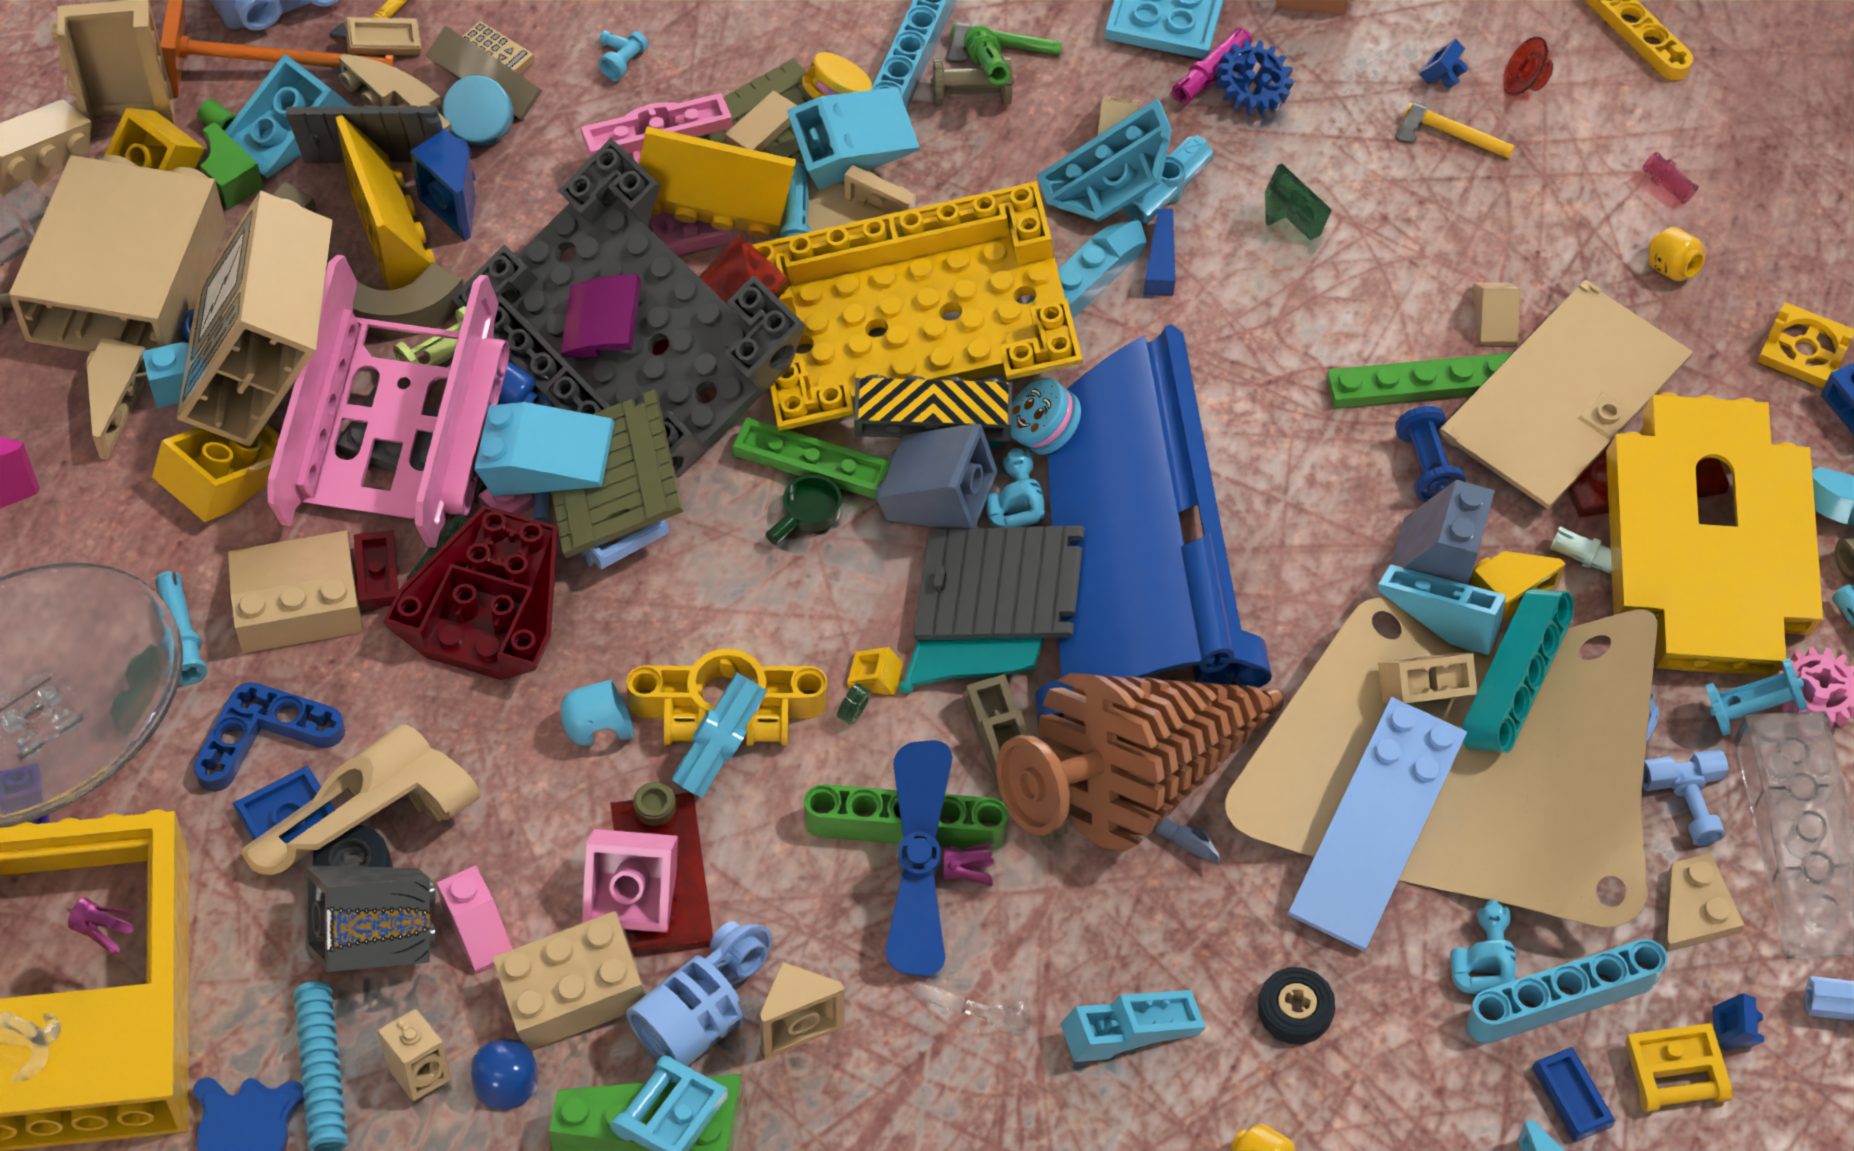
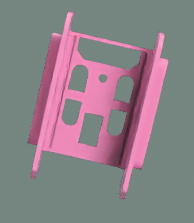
M336 255L329 261L326 270L316 351L295 380L267 483V503L281 525L291 526L295 509L301 502L415 519V526L426 547L435 548L440 530L448 522L449 515L467 516L470 512L479 475L474 468L489 405H498L509 361V342L507 340L494 339V321L498 309V299L489 277L480 275L472 284L460 332L358 318L353 313V300L357 289V280L346 257ZM374 327L458 339L452 364L446 368L372 357L364 346L368 328ZM365 368L377 370L380 378L372 407L348 404L357 373ZM402 378L410 380V385L406 389H400L397 386L398 381ZM439 379H447L438 417L422 415L431 384ZM343 420L367 423L358 455L350 460L338 458L335 449ZM418 431L433 433L423 471L415 470L410 464ZM376 440L403 444L390 491L363 487Z

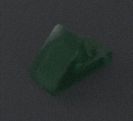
M1283 163L1277 165L1265 190L1266 225L1269 226L1286 217L1308 239L1313 240L1321 236L1332 209Z

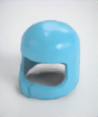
M612 679L574 689L562 699L560 705L561 722L567 736L573 743L579 746L594 745L593 732L606 728L616 731L620 740L635 738L629 711Z

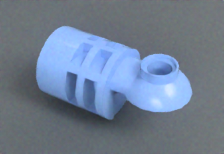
M734 921L724 924L711 939L710 950L712 953L708 957L703 958L695 955L626 1010V1016L632 1030L656 1061L662 1055H665L688 1067L731 1030L746 1020L738 1005L741 999L731 985L742 982L751 975H754L762 967L772 945V933L769 928L758 924L741 926Z

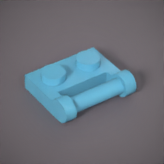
M662 1055L653 1066V1075L626 1111L616 1115L610 1123V1127L620 1138L626 1141L633 1140L651 1151H689L727 1099V1088L673 1058ZM668 1083H677L649 1123L646 1125L640 1122Z

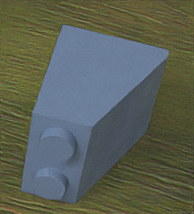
M968 424L903 435L897 450H893L890 456L887 475L884 481L879 483L876 491V500L881 506L885 519L937 529L975 528L998 472L982 425Z
M1460 480L1453 481L1404 518L1391 565L1468 585L1495 490Z

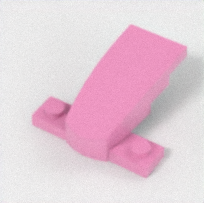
M719 93L678 104L673 102L649 104L631 111L624 117L581 127V134L590 158L612 138L627 153H630L631 157L639 164L646 126L697 137L733 128L729 109L722 94ZM660 212L658 215H651L648 223L650 230L677 256L732 243L731 231L718 230L708 222L696 220L694 223H686L677 220L674 217L675 215Z

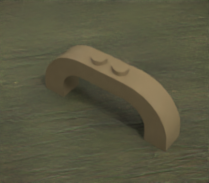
M286 182L272 194L279 198L292 200L301 207L317 213L314 197ZM431 263L415 281L395 290H377L357 281V289L353 300V313L358 318L437 328L456 314L455 311L460 308L452 300V297L463 286V279ZM369 327L367 332L368 336L386 339L420 335Z

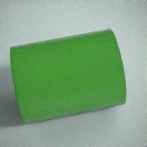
M214 99L204 101L197 111V118L205 125L209 126L216 122L224 131L236 117V115Z

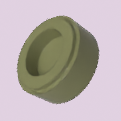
M651 782L644 784L634 795L635 815L644 824L651 826L662 825L668 822L675 814V795L672 789L663 783Z

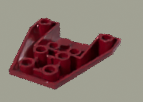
M483 505L398 590L383 620L384 626L424 657L498 680L535 671L551 639L558 526Z

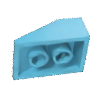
M284 54L225 132L258 164L260 173L269 179L302 156L286 116V107L325 108L326 106H342L344 108V106L352 105L296 61Z
M528 402L489 405L474 470L492 496L602 487L615 423L612 418Z

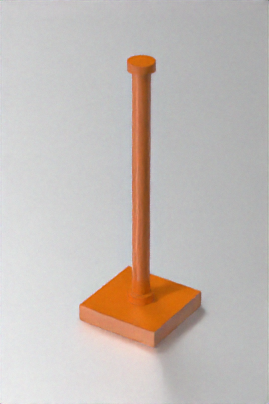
M168 0L160 46L174 97H179L185 58L189 57V54L267 62H279L282 56L286 54L299 65L340 68L339 57L343 54L190 40V37L186 34L184 0ZM386 54V58L361 56L390 66L394 65V55Z

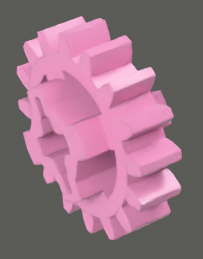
M1814 646L1809 647L1805 656L1802 652L1796 650L1791 658L1797 678H1802L1804 686L1801 690L1808 709L1800 711L1793 700L1784 703L1781 710L1783 712L1793 710L1796 713L1793 721L1798 723L1804 718L1808 720V726L1811 730L1815 728L1817 723H1822L1826 731H1831L1835 722L1843 728L1850 718L1854 719V665L1849 667L1844 665L1846 660L1844 654L1837 659L1831 657L1830 648H1826L1823 655L1817 654ZM1783 668L1779 670L1778 674L1784 672Z

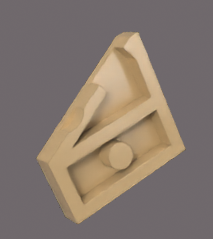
M1708 853L1672 862L1668 874L1669 898L1666 903L1667 932L1664 938L1665 951L1668 952L1741 933L1745 924L1712 854Z

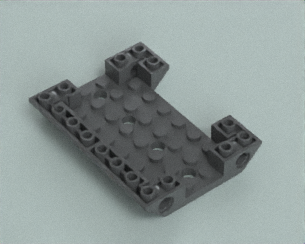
M610 138L558 190L569 204L517 256L504 244L454 294L452 300L460 308L463 306L467 307L473 282L480 275L489 277L498 299V309L494 321V339H502L509 342V358L516 366L535 378V385L557 408L592 415L631 398L636 406L645 403L643 394L655 389L660 402L675 475L678 478L791 366L805 324L754 275L725 303L648 228L660 184L618 143ZM575 247L576 254L573 259L568 262H561L563 252L568 248ZM638 274L642 283L633 349L600 350V357H562L561 348L570 286L599 277ZM668 339L669 347L666 352L661 355H654L653 348L655 344L660 340ZM708 387H717L715 398L711 402L701 403L702 392Z

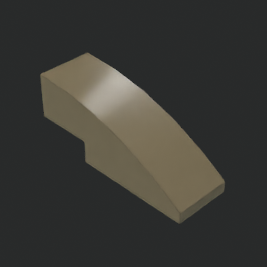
M444 26L425 54L433 63L459 80L468 76L480 75L496 81L509 95L513 105L514 116L522 121L542 92L540 88L447 26Z
M1005 674L966 685L962 692L977 736L996 780L997 756L1003 743L1018 735H1029L1021 709L1016 708Z

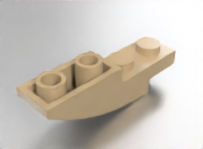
M343 54L339 57L341 68L339 77L343 86L349 92L354 91L360 96L365 106L420 107L436 105L443 129L446 128L453 134L451 132V123L443 117L440 96L415 77L380 61L350 54Z

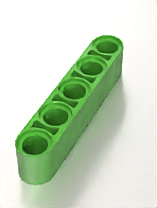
M822 784L810 788L805 794L804 824L808 832L814 836L900 844L904 839L901 819L898 818L900 816L897 790ZM945 794L940 820L949 818L956 822L945 824L939 821L936 840L940 847L950 848L955 846L958 849H964L994 842L990 847L979 849L991 851L1000 848L1005 843L1009 813L1003 802L988 797ZM819 808L829 809L830 812L820 814L815 812V810ZM866 811L872 815L861 817L857 813ZM990 821L997 824V826L986 827L981 823Z

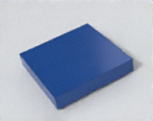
M307 765L233 802V806L245 829L254 841L314 799L321 786ZM330 801L281 834L279 838L284 843H289L335 810Z

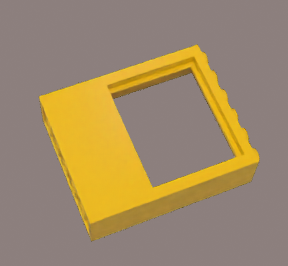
M150 810L145 814L126 816L107 814L101 818L85 820L64 818L58 822L43 824L21 822L15 826L0 828V876L147 861L146 984L0 998V1151L189 1132V850L175 811Z

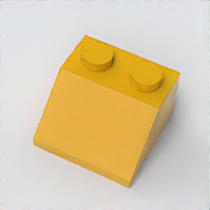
M126 108L104 156H121L130 160L136 166L171 172L177 167L195 169L205 148L157 111Z

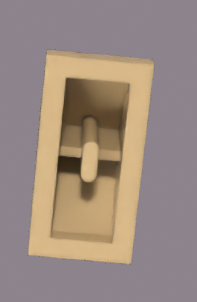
M1473 282L1472 290L1479 346H1517L1521 289L1512 283Z

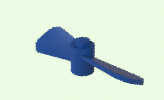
M938 740L908 743L900 748L893 761L904 839L898 848V869L902 878L885 952L887 961L894 970L901 974L920 977L936 975L941 971L945 963V951L934 877L940 868L941 850L936 840V834L952 765V752L945 743Z

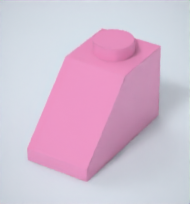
M476 865L436 883L441 906L475 974L494 967L495 964L492 957L513 950L495 902Z

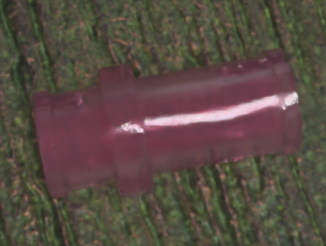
M1659 152L1652 154L1642 167L1645 172L1652 176L1651 181L1655 185L1661 184L1676 196L1682 204L1688 202L1699 188L1697 184H1694L1676 168V163L1672 159L1666 160Z

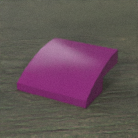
M638 274L599 277L570 286L561 348L562 357H600V350L633 349L642 283Z

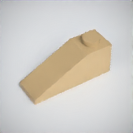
M102 337L96 350L90 352L86 362V370L88 373L92 436L99 457L107 460L148 380L142 354L146 347Z

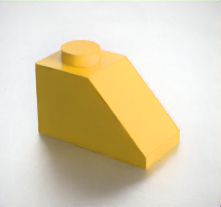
M1503 551L1492 559L1489 557L1482 559L1473 568L1470 586L1506 595L1502 622L1515 614L1527 590H1552L1559 585L1566 564L1559 558Z

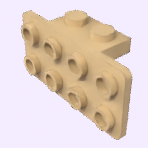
M852 165L845 173V185L836 183L818 190L815 183H813L809 188L808 226L812 231L914 209L916 208V194L910 192L905 187L894 185L879 178L870 171H864Z

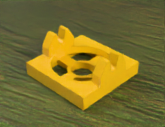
M1785 302L1779 311L1757 362L1824 389L1830 373L1839 369L1854 336V329ZM1793 325H1802L1808 328L1806 335H1799L1797 337L1790 336L1782 331ZM1819 332L1831 338L1835 353L1821 348L1817 340ZM1801 342L1808 343L1815 348L1816 353L1808 356L1803 355L1797 351L1795 345ZM1780 345L1790 349L1794 360L1783 352ZM1816 360L1825 363L1823 365L1816 366L1805 365V363H1811Z

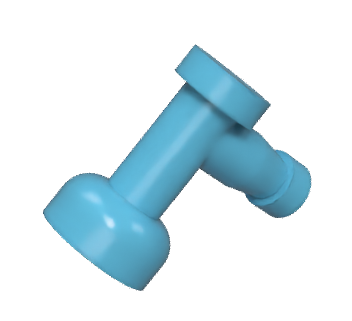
M606 30L603 31L599 37L600 44L610 46L618 52L605 53L598 61L599 68L609 79L613 81L620 80L626 74V63L636 53H643L648 48L647 39L637 31L632 32L627 39L613 35V33Z

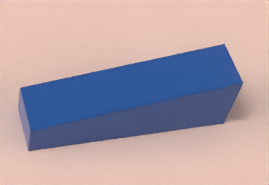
M1158 208L1143 295H1174L1173 209Z

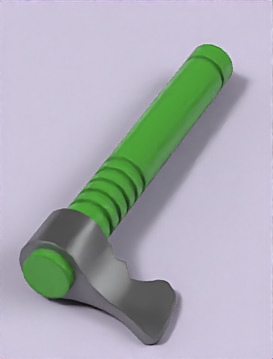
M956 22V24L952 25L951 38H953L951 51L947 56L949 62H966L968 60V55L964 52V49H966L964 46V36L971 28V24ZM992 30L1000 46L1058 56L1061 54L1062 42Z

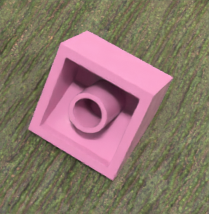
M594 829L586 842L582 923L616 911L623 929L667 932L676 880L678 836Z

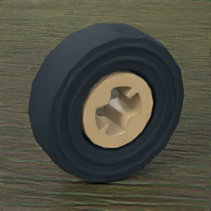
M1288 967L1276 971L1264 982L1258 996V1015L1264 1028L1275 1038L1289 1044H1306L1317 1040L1329 1029L1335 1014V996L1329 983L1318 973L1304 967ZM1292 999L1301 1000V1012L1292 1011Z

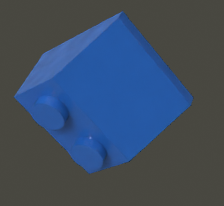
M445 128L410 151L418 199L460 238L466 241L471 237L476 200L474 188L475 175L470 161L472 152L465 140L460 137L456 138Z

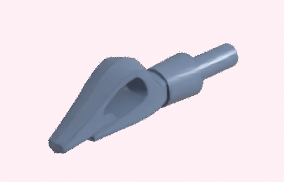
M1165 818L1159 826H1155L1156 834L1174 841L1181 848L1205 860L1209 859L1216 864L1220 860V855L1202 828L1179 826L1168 818Z

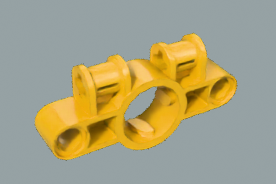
M726 648L714 650L703 655L693 666H639L628 674L626 685L630 710L638 717L664 718V746H671L673 741L694 742L692 738L700 722L709 709L715 708V706L703 700L704 686L716 678L727 677L732 679L737 672L767 690L757 711L745 727L747 729V746H753L755 742H780L782 746H788L789 719L816 718L826 710L828 703L827 677L822 670L812 666H761L752 655L738 649ZM643 690H651V691H652V692L647 693V694L639 693V692H641V691H643ZM810 690L815 691L816 693L804 694L802 692Z

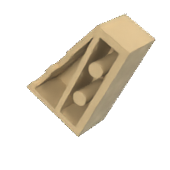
M64 99L0 123V215L65 169L70 155L81 157L89 151L91 121Z

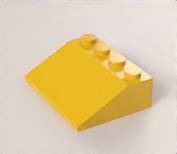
M343 115L335 117L349 190L387 290L405 287L415 281L431 263L436 264L431 248L425 250L423 247V243H426V236L421 222L413 221L412 216H416L412 198L410 194L403 195L402 190L406 189L400 168L393 169L388 155Z
M646 126L639 165L660 184L651 215H658L662 212L675 215L674 217L677 220L686 223H694L696 220L711 223L712 227L722 231H731L735 228L748 231V235L759 239H767L769 236L776 238L795 168V159Z

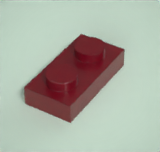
M394 530L354 534L360 609L391 606L399 590Z

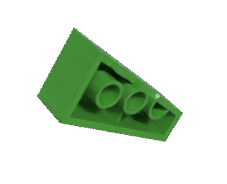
M742 1074L711 1076L708 1078L727 1088L728 1097L689 1151H733L743 1097ZM647 1082L558 1090L549 1127L552 1151H651L633 1140L626 1141L620 1138L610 1127V1123L616 1115L626 1111ZM668 1083L640 1122L646 1125L649 1123L677 1083Z

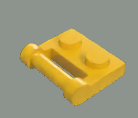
M1712 1023L1628 1034L1625 1045L1639 1088V1100L1644 1112L1659 1111L1660 1106L1707 1099H1714L1718 1103L1732 1099L1731 1082ZM1707 1071L1710 1077L1708 1082L1657 1088L1655 1081L1656 1078Z

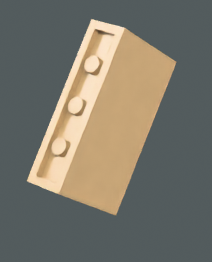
M125 0L57 6V22H51L54 45L60 44L61 46L59 48L60 66L62 70H68L66 74L67 89L69 95L76 96L74 98V108L91 121V132H94L95 117L124 114L126 108L157 111L175 125L174 96L149 0Z

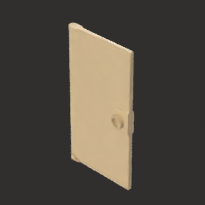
M1584 280L1438 430V434L1448 444L1458 447L1549 510L1610 445L1614 436L1624 431L1636 415L1648 404L1652 395H1656L1690 359L1693 351L1602 293L1599 287Z

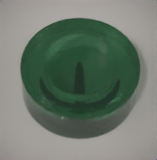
M859 682L855 683L843 699L838 709L837 717L849 725L854 724L866 708L871 697V690Z

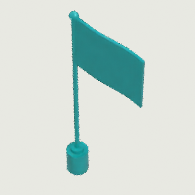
M987 441L990 449L1001 447L1006 443V441ZM1044 638L917 640L904 681L898 683V688L900 692L909 694L916 686L957 678L1009 675L1035 668Z

